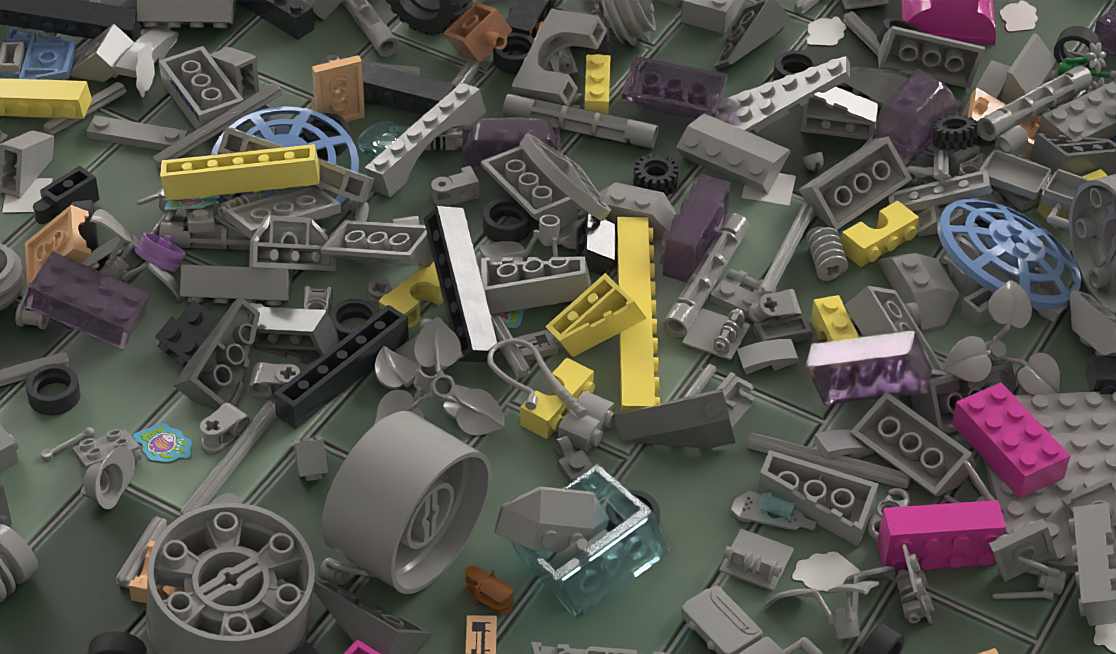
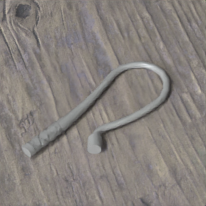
M507 339L494 344L489 350L487 356L489 367L507 383L529 394L525 404L527 409L534 410L536 408L538 397L533 389L513 380L494 364L493 354L502 346L517 344L529 348L533 352L545 377L561 400L573 410L578 418L581 419L586 416L587 410L554 377L533 344L520 339Z

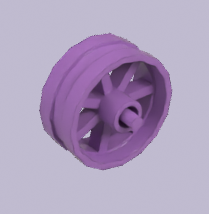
M146 232L143 233L141 242L135 249L136 254L155 266L172 272L178 271L180 262L186 255L184 250L169 241L170 236L166 235L165 238Z

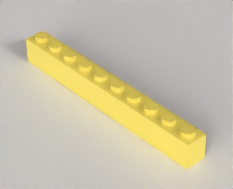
M617 217L618 286L635 301L647 318L619 333L621 413L660 403V397H655V393H659V377H654V373H658L659 362L658 357H653V354H657L658 338H653V335L657 334V319H652V316H656V300H651V297H655V281H650V279H654L655 264L650 263V261L654 260V245H649V243H653V228H648V217Z

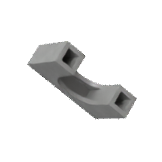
M551 9L517 76L514 78L512 88L517 95L569 106L578 87L569 74L546 71L547 65L558 51L566 47L580 46L598 49L607 32L599 16Z

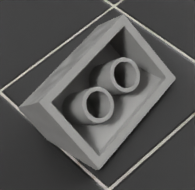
M1034 33L1007 72L1001 100L1006 105L1037 89L1039 86L1048 83L1057 76V71L1054 70L1056 60L1038 34Z

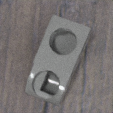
M471 166L461 168V173L435 178L431 183L432 200L438 206H449L480 198L479 181Z

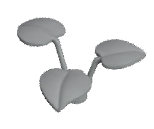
M103 209L96 210L90 222L102 225L119 238L110 258L97 273L100 279L108 286L113 287L121 278L126 281L130 276L145 269H150L171 289L179 303L182 300L180 285L165 269L148 262L127 272L126 269L129 266L123 259L132 248L136 249L141 240L131 234L127 228L122 226L107 211ZM124 242L128 243V247L123 251V253L120 256H117L122 244Z
M543 215L539 219V230H534L533 237L526 250L521 244L514 241H501L489 245L479 244V250L484 258H491V262H502V258H513L514 262H521L523 257L529 255L537 238H539L541 244L552 246L553 257H558L557 245L562 244L565 248L576 249L577 229L584 219L560 227V219L557 216Z
M1008 281L993 293L988 306L992 319L998 324H1005V327L997 335H994L993 340L987 342L975 336H969L960 340L948 354L943 371L955 375L964 381L979 382L984 380L990 373L991 362L998 360L1001 362H1012L1024 366L1018 371L1017 380L1022 389L1033 396L1059 393L1060 371L1056 361L1050 355L1035 353L1029 357L1028 362L1023 359L1006 356V346L1000 340L1001 337L1009 331L1010 326L1015 328L1025 327L1032 314L1031 302L1025 290L1016 282Z
M436 317L423 327L414 345L415 358L421 366L431 367L435 365V371L438 376L432 380L430 392L415 402L412 395L407 391L393 390L388 392L378 405L374 425L385 417L399 411H410L424 419L422 411L417 406L432 396L444 399L449 395L461 405L456 412V421L460 429L467 434L476 436L504 428L505 422L500 406L488 392L481 389H471L466 393L464 401H462L457 392L454 391V380L441 371L440 365L447 367L455 363L460 356L461 345L456 334L441 318Z
M386 346L381 348L375 361V376L383 386L389 389H398L403 385L410 387L414 383L417 390L413 399L414 402L420 398L421 394L430 392V384L438 376L435 371V365L431 367L419 365L418 367L410 359L391 351ZM455 385L454 389L462 401H464L466 393L471 390L461 385ZM450 395L444 399H439L444 402L443 410L445 413L456 419V412L461 405Z
M892 566L861 571L847 577V581L854 580L853 584L840 585L829 589L828 595L844 592L845 608L835 609V616L831 614L816 589H794L780 592L766 601L764 609L785 597H814L827 616L829 625H835L837 640L861 636L858 623L859 592L867 595L871 588L879 586L878 581L862 580L867 577H881L893 581L896 571ZM853 591V602L851 607L850 594Z

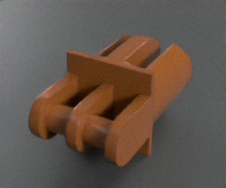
M475 565L468 566L465 569V590L475 598V606L481 602L500 615L511 613L513 609L514 588L494 577V569L487 573Z

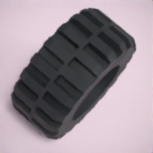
M386 0L387 4L391 5L390 9L393 14L396 13L402 23L406 22L409 28L413 30L418 29L420 33L424 34L429 32L430 34L444 33L473 4L472 0Z

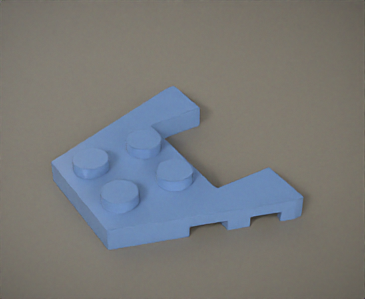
M9 27L5 41L23 42L24 48L28 49L21 72H0L1 79H69L77 50L75 41L50 35L47 38L37 36L36 32L33 31L22 33L18 31V28Z

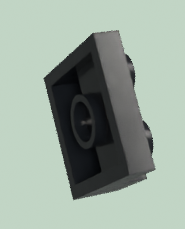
M193 300L177 320L171 316L156 334L155 338L160 341L157 346L169 356L175 353L177 355L175 360L185 367L219 323L220 319Z

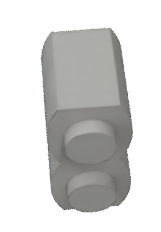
M584 391L577 401L587 410L586 416L580 419L574 414L573 410H569L558 426V438L566 435L572 446L588 452L593 446L599 445L606 428L612 427L615 422L616 413H614L613 402Z

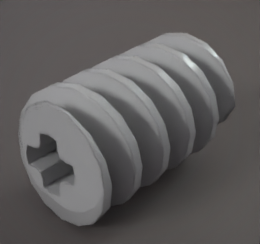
M820 226L810 229L806 239L817 275L822 281L834 280L848 269V262L839 233L836 229Z

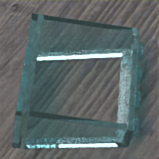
M598 464L563 489L593 492L599 502L605 498L625 520L623 523L556 571L534 550L511 541L515 551L576 620L670 552L653 512Z

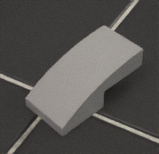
M932 205L917 215L919 217L917 235L919 237L938 233V220L947 206L939 209L937 206ZM962 209L953 210L950 215V225L964 223L969 215L968 212Z
M791 339L763 341L737 349L746 375L770 365L776 371L799 362Z
M831 430L816 433L814 436V443L826 460L843 455L859 459L875 453V451L851 435V430Z

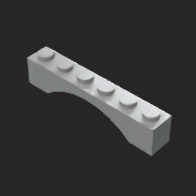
M464 83L459 84L397 140L391 143L381 154L375 157L365 167L367 176L374 178L371 187L372 191L391 197L407 183L415 162L434 138L452 127L461 125L471 126L486 112L480 89Z
M226 127L218 152L228 154L285 148V146L234 128ZM318 158L320 177L319 184L316 186L361 203L367 201L374 178Z

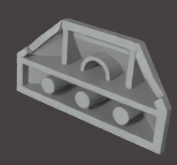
M617 182L599 192L611 209V212L607 215L608 221L616 224V229L617 217H648V228H653V237L675 242L681 226V220L663 192ZM582 207L578 214V220L586 218L588 214Z
M266 215L250 240L249 267L336 271V258L321 253L320 249L329 238L312 218Z
M912 253L878 260L880 268L904 305L910 302H915L918 305L921 313V326L918 327L920 331L925 333L945 328L959 298V292L938 259Z
M1072 290L1069 294L1072 330L1080 336L1079 340L1082 343L1096 349L1095 354L1097 356H1116V316L1090 294Z
M539 486L519 496L512 502L508 501L501 505L494 532L531 550L563 552L580 538L588 542L601 531L606 530L609 517L593 492Z

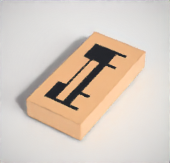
M467 615L466 654H496L497 616Z

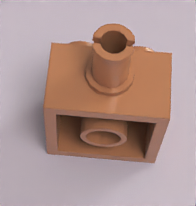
M475 2L443 34L458 54L480 62L488 58L494 48L503 49L506 46L507 35L512 29L497 9Z

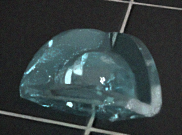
M390 121L375 123L360 134L355 142V147L375 158L409 128Z

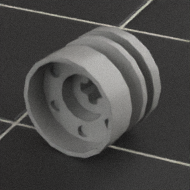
M0 524L1 603L6 598V595L15 591V584H23L38 572L39 568L37 558L25 540L13 529Z

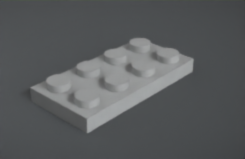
M311 185L225 210V219L252 239L266 215L312 218L313 221L327 219L331 215L341 213V203L318 186Z

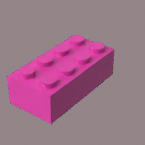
M1002 383L956 402L952 425L1019 499L1065 478L1070 455Z
M998 500L883 508L877 549L882 567L892 566L896 572L903 569L908 570L902 545H906L910 555H916L920 569L924 570L975 565L987 566L996 564L989 543L1005 534L1006 525Z

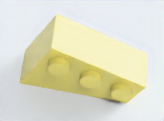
M605 273L545 327L557 342L572 357H575L647 318L635 301Z

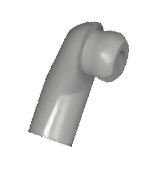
M350 199L349 209L356 211L354 221L367 222L369 213L368 203H361Z

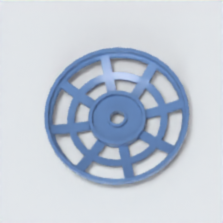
M273 107L250 113L229 126L230 128L239 129L241 126L252 121L255 127L247 131L246 133L254 135L260 131L265 140L285 147L315 144L316 151L326 148L328 162L336 164V154L333 146L347 144L351 155V170L359 173L357 149L351 137L343 127L322 113L299 107ZM277 114L298 115L296 120L277 119L265 122L262 117ZM309 117L320 120L331 126L341 135L328 138L321 130L306 122ZM280 125L292 126L289 134L274 135L269 127ZM302 129H306L315 134L320 140L307 143L299 135ZM224 132L215 143L211 155H218L220 153L218 149ZM298 186V187H294V188H295V189H298V188L305 187V186ZM276 189L264 190V198L274 196ZM338 195L335 199L341 203L342 208L350 198ZM223 196L221 199H217L220 204L228 201ZM326 219L314 220V222L318 224Z
M963 199L948 205L939 217L937 224L938 235L947 254L961 270L989 291L994 293L1006 284L982 269L990 262L1001 270L1019 278V285L1027 293L1033 308L1054 309L1066 306L1070 303V292L1072 290L1079 291L1081 286L1080 271L1069 251L1048 230L1024 214L986 200ZM962 209L970 213L966 218L965 226L950 225L949 220L953 210ZM988 214L1003 215L1005 220H996ZM979 217L989 223L990 226L988 228L975 227L974 221ZM1022 224L1029 227L1031 230H1028L1027 228L1023 227ZM953 234H967L972 245L981 256L972 261L959 247ZM977 235L984 236L990 250L982 244ZM1039 237H1043L1053 250L1045 247ZM1045 255L1057 260L1055 270L1043 259ZM1064 265L1070 269L1073 276L1074 284L1069 290H1067L1059 278L1064 271ZM1040 266L1046 274L1029 273V269ZM1030 281L1039 283L1053 281L1061 294L1038 295L1030 293Z

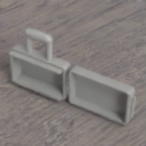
M993 150L978 170V172L988 171L990 185L1032 200L1037 199L1043 190L1040 202L1053 207V210L1047 216V223L1069 231V220L1056 215L1059 210L1070 213L1071 203L1077 189L1085 182L1090 181L1087 178L1058 169L1052 176L1050 175L1051 169L999 150Z
M713 586L710 589L704 590L686 601L681 607V616L688 623L689 629L695 630L705 640L707 647L710 650H714L717 654H792L800 648L806 654H823L807 637L800 638L784 650L771 638H762L763 631L719 586Z

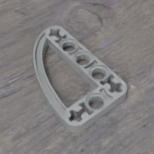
M527 133L520 142V145L537 167L576 204L597 219L604 221L611 212V209L583 169L568 157Z

